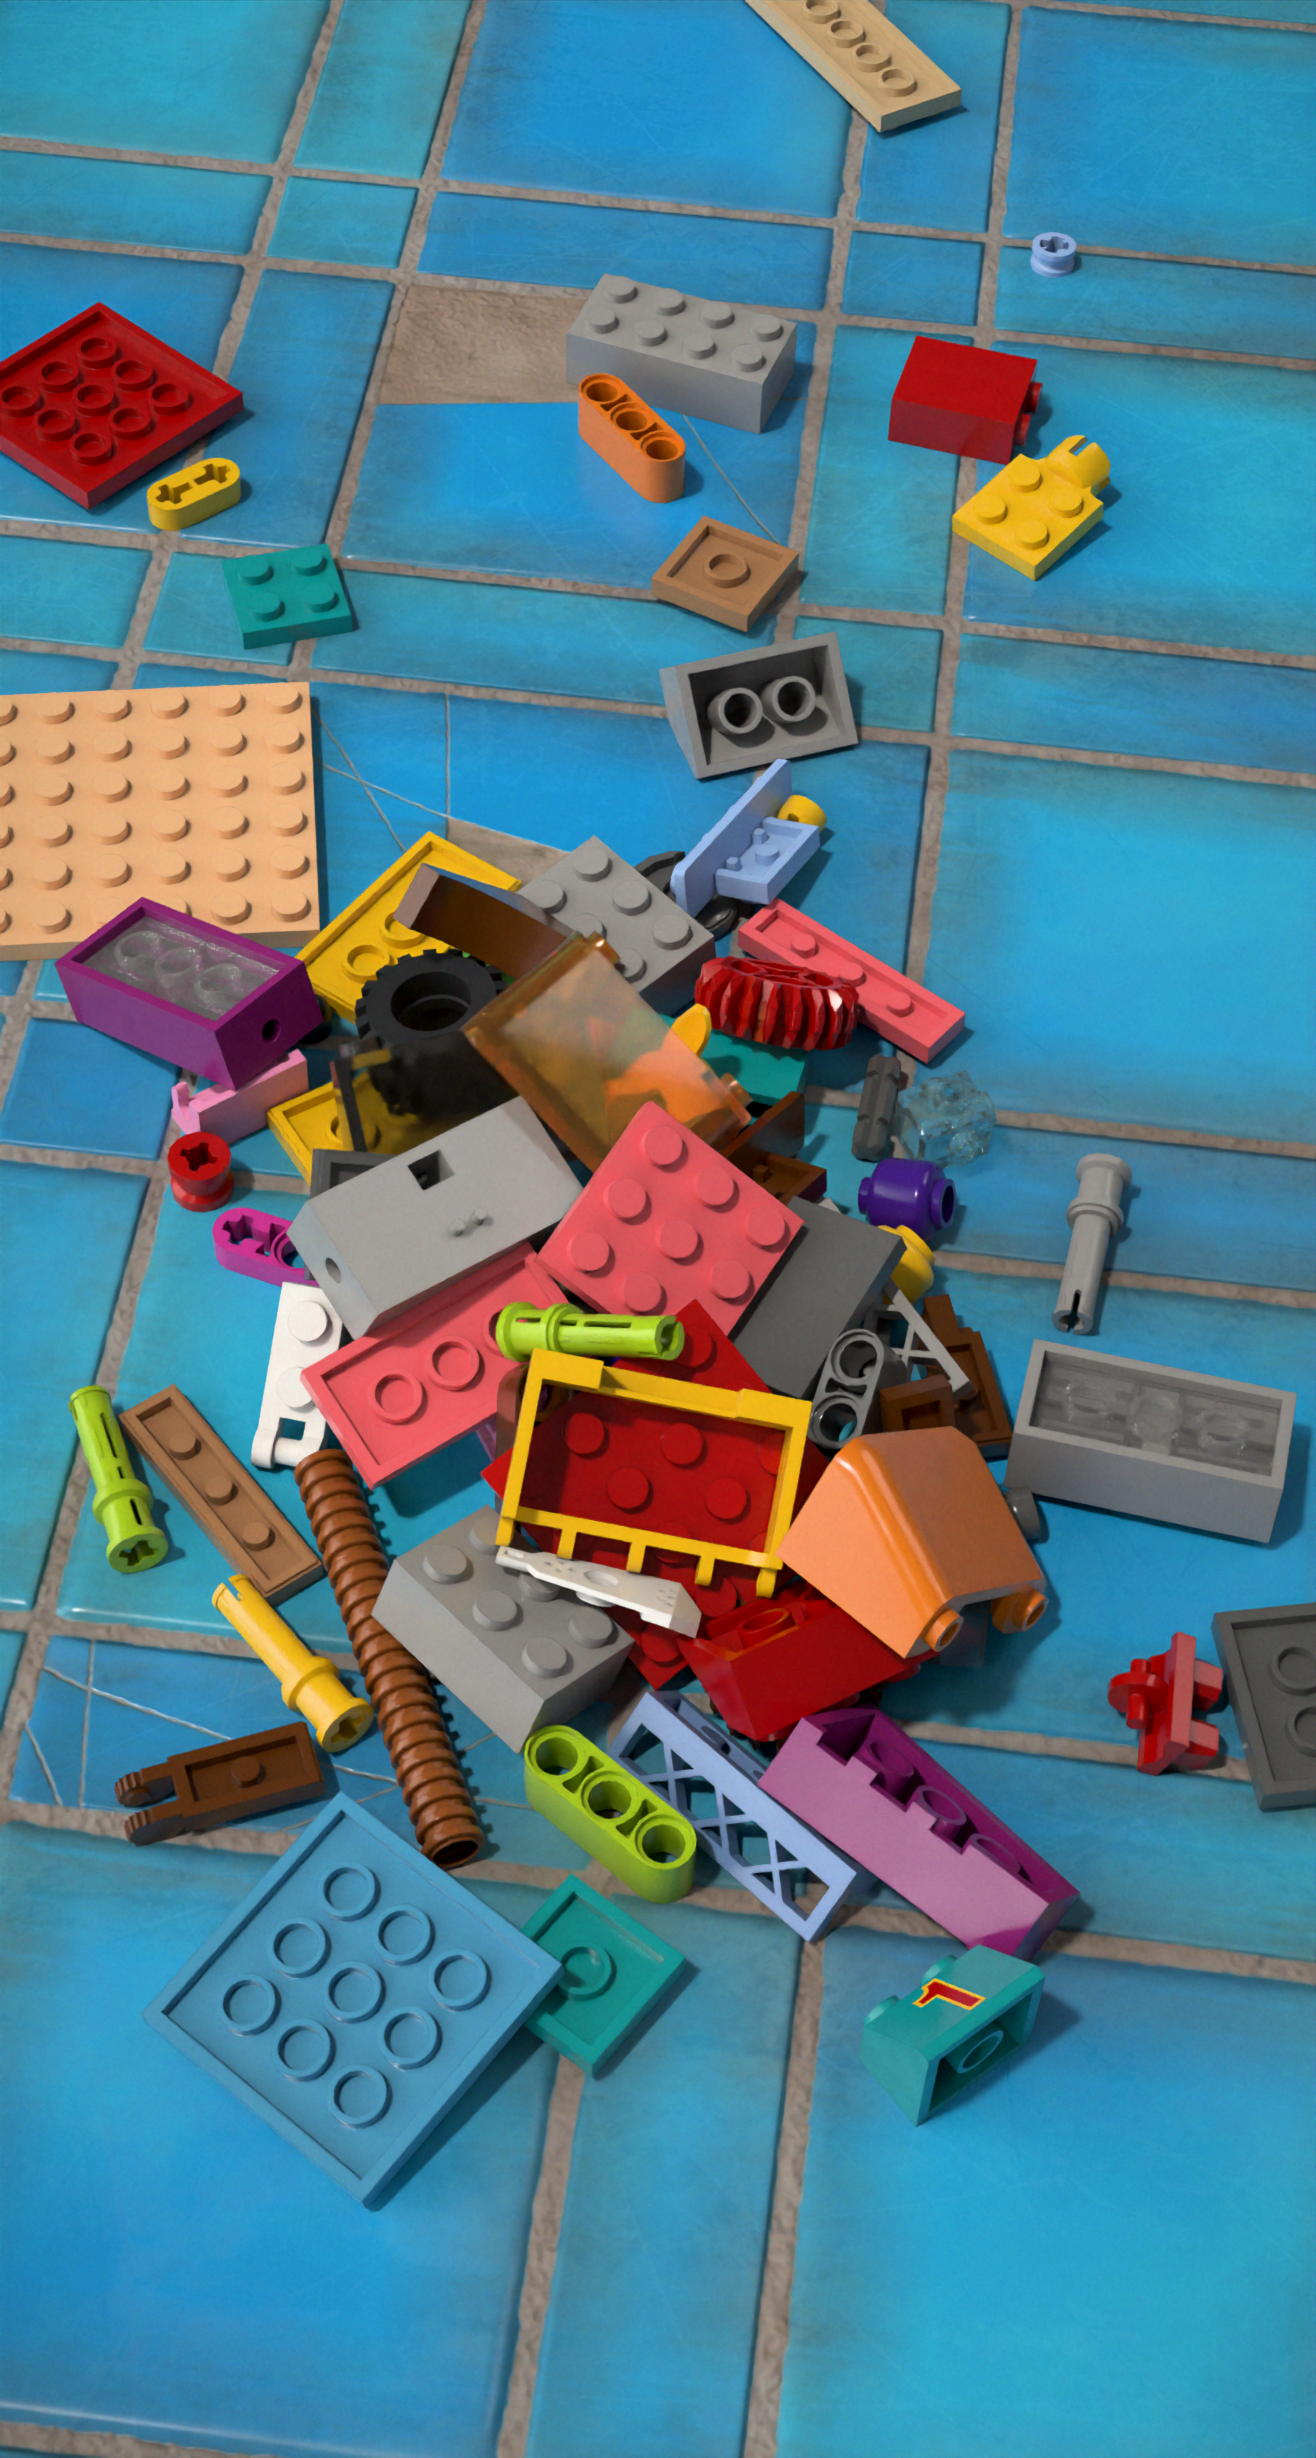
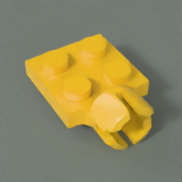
M1073 435L1066 438L1049 455L1039 460L1030 459L1020 453L952 515V531L1035 581L1103 518V502L1095 497L1110 483L1108 475L1111 463L1105 452L1095 442L1089 444L1075 456L1074 453L1087 442V438L1082 435Z

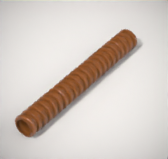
M324 1449L314 1452L297 1464L293 1472L294 1480L299 1487L301 1500L305 1504L307 1518L311 1521L312 1533L317 1538L318 1551L323 1555V1565L328 1572L330 1586L334 1589L336 1604L341 1607V1619L346 1624V1633L348 1639L352 1642L354 1657L359 1660V1672L365 1678V1689L367 1694L371 1696V1707L374 1709V1713L377 1714L378 1728L384 1733L383 1743L385 1748L390 1751L389 1760L391 1766L396 1770L397 1784L403 1789L402 1799L409 1808L410 1822L416 1827V1840L422 1846V1855L439 1868L460 1865L481 1851L485 1844V1837L483 1831L477 1827L478 1817L476 1811L471 1808L470 1794L464 1789L465 1780L463 1774L457 1770L458 1760L451 1751V1740L445 1733L444 1720L438 1714L439 1707L437 1700L432 1696L431 1683L425 1678V1666L371 1615L389 1573L387 1558L383 1555L381 1541L377 1538L375 1524L371 1521L369 1507L365 1504L363 1490L359 1487L357 1473L353 1470V1462L346 1451Z

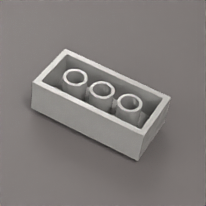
M604 273L566 333V383L579 386L582 379L589 375L607 373L621 379L647 405L760 434L794 374L798 323L780 319L771 314H761L730 306L721 301H711L680 293L675 289L641 283L625 276H614Z

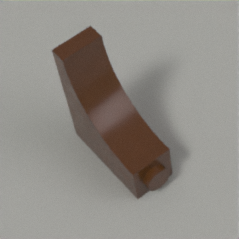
M425 863L421 864L392 917L410 930L442 941L489 965H494L498 970L540 993L564 1010L596 1018L601 1008L607 1005L614 996L617 980L625 967V964L524 896Z

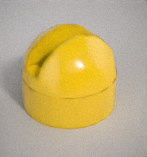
M800 795L790 796L779 810L777 816L778 819L819 826V834L827 824V818L823 810L812 800Z

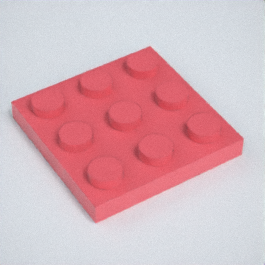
M651 1100L641 1106L533 1262L600 1314L674 1316L696 1298L723 1333L728 1336L805 1221Z

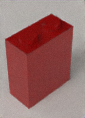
M917 335L892 397L888 440L1008 465L1012 460L1016 446H1026L1032 421V415L1028 413L1037 414L1043 383L1035 382L1038 360Z

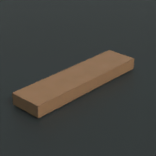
M175 1384L118 1415L120 1430L235 1573L245 1574L271 1607L276 1606L324 1577L321 1561Z

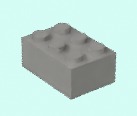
M595 835L516 892L625 964L617 980L614 996L607 1005L601 1008L596 1017L615 1024V1037L619 1040L630 1009L663 1014L670 1017L695 998L693 995L696 979L700 978L702 964L716 958L714 935Z
M487 1504L394 1559L371 1615L519 1755L525 1751L526 1742L534 1732L550 1725H563L606 1696L635 1640L601 1608L578 1598L575 1590L535 1578L530 1572L495 1564L500 1546L495 1545L500 1515ZM514 1529L513 1539L509 1545L510 1548L531 1554L539 1553L535 1547Z

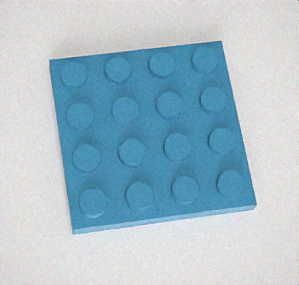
M340 1790L140 2015L149 2027L367 2210L562 1979L565 1972L563 1965Z

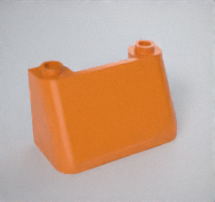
M953 1426L867 1434L852 1439L836 1454L828 1465L774 1555L903 1658L920 1655L930 1648L939 1652L947 1647L962 1627L964 1618L959 1615V1612L966 1604L977 1602L993 1615L992 1625L1003 1634H1011L1021 1630L1025 1632L1033 1627L1041 1618L1049 1603V1599L1043 1595L1047 1586L1046 1578L977 1444Z

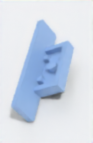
M776 759L763 775L755 780L754 784L736 804L729 808L722 819L702 837L701 841L682 862L675 866L670 882L671 893L676 897V904L692 918L703 909L715 894L737 898L748 904L762 903L769 905L820 847L819 826L777 818L779 810L787 799L792 796L789 760Z

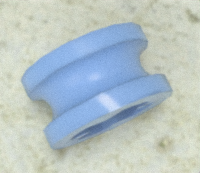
M1058 232L1042 233L1036 236L1032 242L1033 255L1030 259V266L1036 273L1045 277H1064L1074 269L1073 257L1076 254L1077 243L1066 234Z

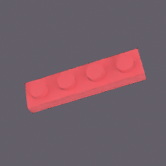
M777 897L738 929L737 946L759 960L767 959L774 962H787L790 965L807 967L814 971L826 972L829 976L840 977L844 982L850 983L859 994L857 1009L860 1011L858 1021L927 1064L964 1028L965 1012Z

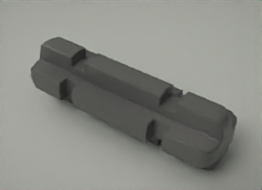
M876 1054L869 1059L867 1076L864 1081L857 1114V1124L855 1125L852 1138L851 1152L857 1159L867 1158L875 1162L884 1156L901 1070V1063L894 1056L885 1057L881 1054Z

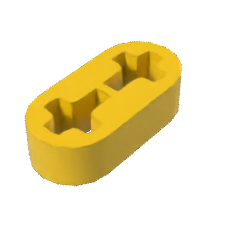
M209 458L157 481L147 491L150 521L159 529L178 531L232 507L241 498L240 469L231 460Z

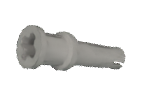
M1104 1153L1089 1154L1079 1160L1075 1171L1076 1179L1080 1183L1077 1198L1070 1202L1066 1212L1067 1222L1073 1232L1070 1238L1056 1307L1051 1319L1056 1328L1067 1333L1071 1312L1076 1311L1077 1318L1073 1332L1076 1335L1085 1334L1093 1327V1315L1108 1249V1241L1122 1227L1124 1216L1123 1211L1119 1207L1122 1192L1128 1190L1133 1177L1132 1169L1125 1161L1119 1157Z

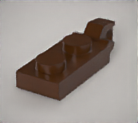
M949 1294L924 1297V1308L922 1315H920L974 1387V1389L953 1403L956 1428L977 1444L983 1457L1009 1454L1013 1434L980 1331L973 1332L971 1327L959 1328ZM919 1339L917 1350L928 1351ZM917 1364L921 1379L943 1374L948 1381L950 1380L941 1366Z

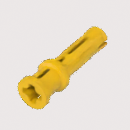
M237 1574L228 1578L230 1583L239 1592L236 1595L238 1600L222 1582L213 1594L212 1605L227 1618L272 1673L282 1683L281 1693L283 1702L293 1712H302L317 1729L316 1740L326 1752H338L358 1741L371 1726L374 1718V1709L364 1698H354L339 1681L340 1670L329 1658L313 1656L256 1590L252 1581L245 1574Z

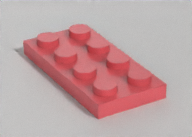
M529 1242L301 1371L300 1381L371 1491L496 1418L497 1392L500 1381L511 1369L530 1364V1361L512 1362L505 1358L499 1350L496 1340V1325L499 1315L507 1305L512 1302H530L538 1309H547L555 1303H569L552 1276L533 1262L537 1253ZM518 1320V1322H526V1323H527V1321H528V1320ZM582 1355L581 1357L596 1360L599 1355ZM543 1383L540 1392L547 1389Z

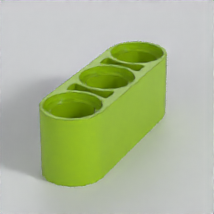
M555 1724L542 1727L531 1735L526 1742L524 1752V1790L527 1801L531 1806L642 1898L653 1903L666 1904L675 1902L685 1896L693 1885L697 1844L694 1828L687 1819L578 1731L568 1726ZM559 1766L570 1771L562 1775H551L543 1770L548 1767ZM614 1809L623 1813V1815L618 1818L607 1819L595 1813L599 1810ZM658 1852H665L674 1855L678 1859L669 1863H659L653 1861L648 1856Z

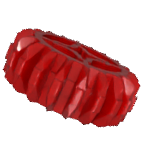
M732 956L726 958L717 957L702 964L700 978L696 979L693 995L695 997V1004L703 1005L708 1009L712 1029L723 1031L725 1035L744 1038L745 1041H756L765 1045L782 1046L787 1049L800 1048L806 1051L811 1049L821 1051L836 1050L850 1043L853 1028L856 1029L860 1011L857 1009L859 1000L857 990L850 983L844 982L840 977L829 976L826 972L814 971L807 967L790 965L787 962L780 963L767 959H752L746 956L744 958Z

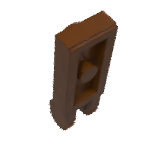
M303 1721L167 1757V1762L140 1769L139 1772L132 1771L130 1774H125L124 1777L118 1778L119 1781L115 1783L114 1787L117 1801H119L120 1805L124 1804L125 1807L141 1806L143 1803L149 1804L161 1801L173 1790L175 1791L176 1801L154 1806L149 1810L143 1809L138 1813L135 1812L133 1816H129V1819L125 1821L124 1828L127 1840L135 1845L142 1844V1846L147 1843L151 1844L154 1841L160 1842L171 1839L184 1828L188 1832L326 1794L324 1778L307 1723Z

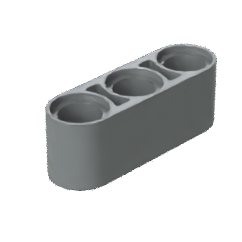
M852 1329L839 1336L829 1350L812 1403L807 1436L829 1463L852 1439L861 1435L883 1433L879 1390L904 1384L907 1381V1370L904 1361L875 1333L866 1329ZM877 1358L873 1370L868 1375L859 1378L862 1366L868 1360ZM857 1420V1426L853 1434L839 1442L842 1429L849 1422Z

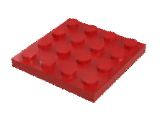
M101 302L94 304L0 362V451L88 510L244 410L243 393Z
M696 1298L674 1315L677 1317L675 1321L682 1323L685 1333L683 1349L677 1358L673 1360H660L644 1357H622L611 1366L613 1368L736 1392L744 1388L773 1394ZM580 1391L533 1429L518 1506L763 1553L786 1431ZM807 1435L790 1527L830 1464ZM513 1446L479 1473L502 1502ZM519 1522L542 1552L557 1555L561 1535L560 1529ZM576 1533L571 1558L626 1570L630 1543ZM649 1546L645 1548L642 1568L639 1574L681 1583L702 1613L699 1626L713 1620V1618L737 1609V1599L749 1603L758 1597L756 1591V1582L760 1573V1568L715 1559L710 1585L704 1586L695 1584L699 1556ZM784 1562L782 1570H777L773 1592L780 1589L798 1574ZM617 1604L611 1607L598 1606L635 1640L627 1657L653 1690L656 1691L688 1664L675 1638L682 1633L642 1620L639 1611Z

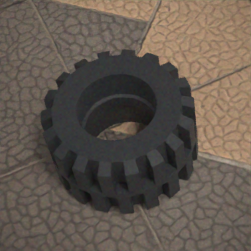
M436 949L423 950V955L412 957L409 953L397 958L398 964L392 967L384 965L376 971L377 980H369L361 989L363 998L356 1000L354 1010L357 1018L355 1023L369 1080L374 1088L380 1089L383 1098L390 1103L399 1100L400 1107L409 1111H414L417 1107H424L425 1113L439 1114L440 1108L451 1107L452 1112L465 1109L464 1103L474 1100L480 1103L489 1098L488 1090L490 1088L500 1089L507 1082L506 1072L514 1071L517 1064L516 1052L519 1051V1042L509 989L506 981H502L501 972L494 965L486 966L485 962L472 955L467 958L463 957L461 950L448 949L446 953H437Z

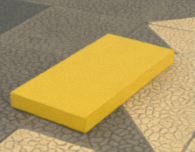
M428 831L294 958L304 961L314 993L325 996L333 1013L356 1026L355 1019L357 1018L354 1009L356 1000L363 998L361 989L367 981L377 980L376 971L384 965L392 967L398 964L397 958L409 953L412 957L423 955V950L436 949L437 953H446L448 949L459 950L442 941L410 930L392 918L422 863L514 893L522 888V881Z

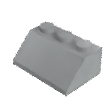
M836 631L658 669L670 726L695 779L775 762L778 758L785 760L858 743Z

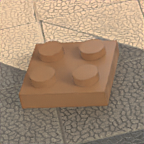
M703 515L651 578V595L747 633L798 569L799 552Z

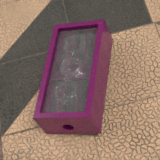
M145 897L138 899L54 963L78 1022L234 1091H237L324 1021L304 961Z

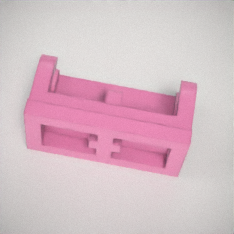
M298 1049L288 1054L285 1051L237 1091L221 1084H216L189 1097L187 1083L185 1081L181 1082L171 1089L173 1100L172 1118L185 1134L195 1132L212 1133L221 1137L229 1145L267 1126L266 1111L309 1092L307 1059Z

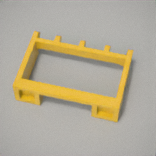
M534 1348L526 1379L495 1545L509 1547L514 1535V1521L561 1530L557 1557L571 1560L576 1533L630 1543L626 1571L640 1573L646 1546L699 1556L695 1584L704 1586L710 1585L715 1559L760 1568V1573L756 1582L757 1596L771 1598L777 1570H782L783 1561L774 1553L789 1531L813 1402L744 1388L739 1392L603 1366L604 1361ZM542 1383L785 1430V1439L764 1552L749 1551L518 1506Z

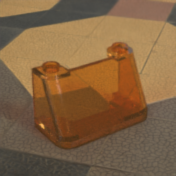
M576 930L482 1007L459 1030L476 1051L495 1067L501 1077L527 1101L529 1106L593 1175L641 1106L651 1100L715 1151L719 1152L752 1121V1117L745 1107L753 1099L728 1072L718 1079L613 967L621 959L620 956L598 932L594 931L586 938Z

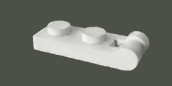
M291 1281L282 1283L259 1425L251 1450V1465L273 1469L275 1464L278 1463L296 1467L308 1455L327 1448L330 1426L300 1381V1375L302 1370L344 1347L347 1328L319 1286ZM285 1418L306 1422L301 1441L282 1437Z

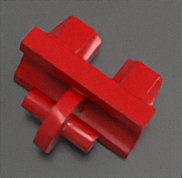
M1177 1631L1171 1637L1170 1650L1160 1655L1151 1656L1147 1660H1132L1130 1662V1672L1116 1675L1111 1678L1108 1684L1107 1698L1109 1704L1114 1709L1126 1713V1725L1129 1728L1140 1729L1138 1771L1157 1776L1170 1763L1201 1769L1218 1752L1219 1729H1217L1216 1725L1192 1718L1191 1713L1192 1707L1206 1712L1217 1702L1222 1690L1223 1669L1195 1657L1196 1637Z

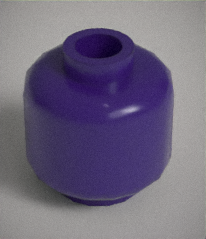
M894 1157L886 1158L877 1164L871 1177L863 1178L858 1191L859 1212L862 1215H867L870 1225L875 1227L887 1225L894 1229L899 1225H904L915 1232L925 1243L934 1239L941 1229L949 1228L955 1213V1184L953 1180L946 1178L940 1165L932 1161Z

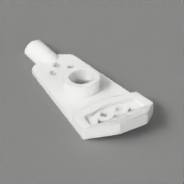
M500 1546L495 1564L530 1572L535 1578L575 1590L578 1598L592 1605L611 1607L617 1604L639 1611L642 1620L696 1638L702 1613L681 1583L578 1559L559 1558L556 1554L547 1552L531 1554L505 1546Z

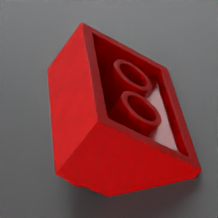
M804 1578L774 1591L771 1598L761 1597L700 1625L696 1638L685 1634L675 1637L681 1653L727 1725L756 1741L762 1742L774 1741L790 1735L802 1717L810 1716L820 1710L822 1712H829L853 1705L860 1699V1691L881 1681L884 1683H894L908 1679L921 1670V1662L942 1653V1650L936 1652L930 1648L920 1655L903 1658Z

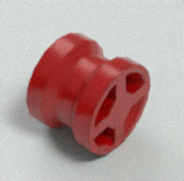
M207 1132L190 1133L177 1139L169 1148L167 1162L171 1174V1191L174 1200L181 1207L193 1212H208L216 1210L228 1202L234 1190V1178L231 1171L232 1159L229 1146L221 1137Z

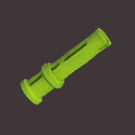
M512 1302L503 1309L496 1325V1340L499 1350L505 1358L512 1362L530 1361L534 1348L580 1357L582 1355H599L606 1357H644L673 1360L679 1356L683 1349L685 1333L682 1323L675 1321L677 1317L673 1315L584 1314L578 1307L570 1303H555L547 1309H538L530 1302ZM518 1320H528L527 1323L518 1322Z
M85 1386L70 1396L71 1402H68V1408L77 1427L84 1455L97 1490L92 1503V1512L97 1523L105 1527L110 1542L107 1545L106 1556L111 1567L119 1572L126 1573L143 1571L153 1567L164 1558L168 1551V1542L163 1531L155 1527L150 1512L154 1502L152 1493L148 1486L136 1479L126 1445L113 1411L109 1391L103 1386Z

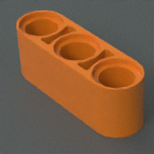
M596 373L582 379L579 384L578 433L581 438L646 500L655 503H668L681 497L684 492L686 443L683 438L618 377L607 373Z

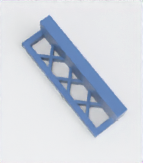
M678 1690L646 1692L605 1752L606 1755L686 1818L694 1828L697 1845L807 1942L819 1939L849 1895L870 1891L879 1878L758 1786L757 1783L767 1770V1767ZM646 1729H649L663 1742L666 1773L648 1775L628 1757ZM681 1758L693 1769L683 1770ZM703 1776L715 1787L718 1818L700 1820L687 1809L684 1778ZM668 1780L669 1792L658 1782ZM733 1803L745 1814L734 1815ZM754 1821L767 1832L771 1863L751 1865L739 1854L735 1823ZM719 1825L721 1838L709 1827ZM785 1848L798 1860L787 1861ZM807 1867L829 1886V1889L810 1916L792 1901L788 1869ZM772 1871L773 1883L761 1873Z

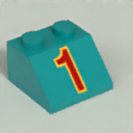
M980 1944L958 1959L952 1954L947 1955L936 1962L921 1979L920 1987L902 2000L896 1995L886 1998L867 2015L863 2022L864 2028L859 2061L911 2122L918 2126L1029 2044L1046 1976L1032 1963Z

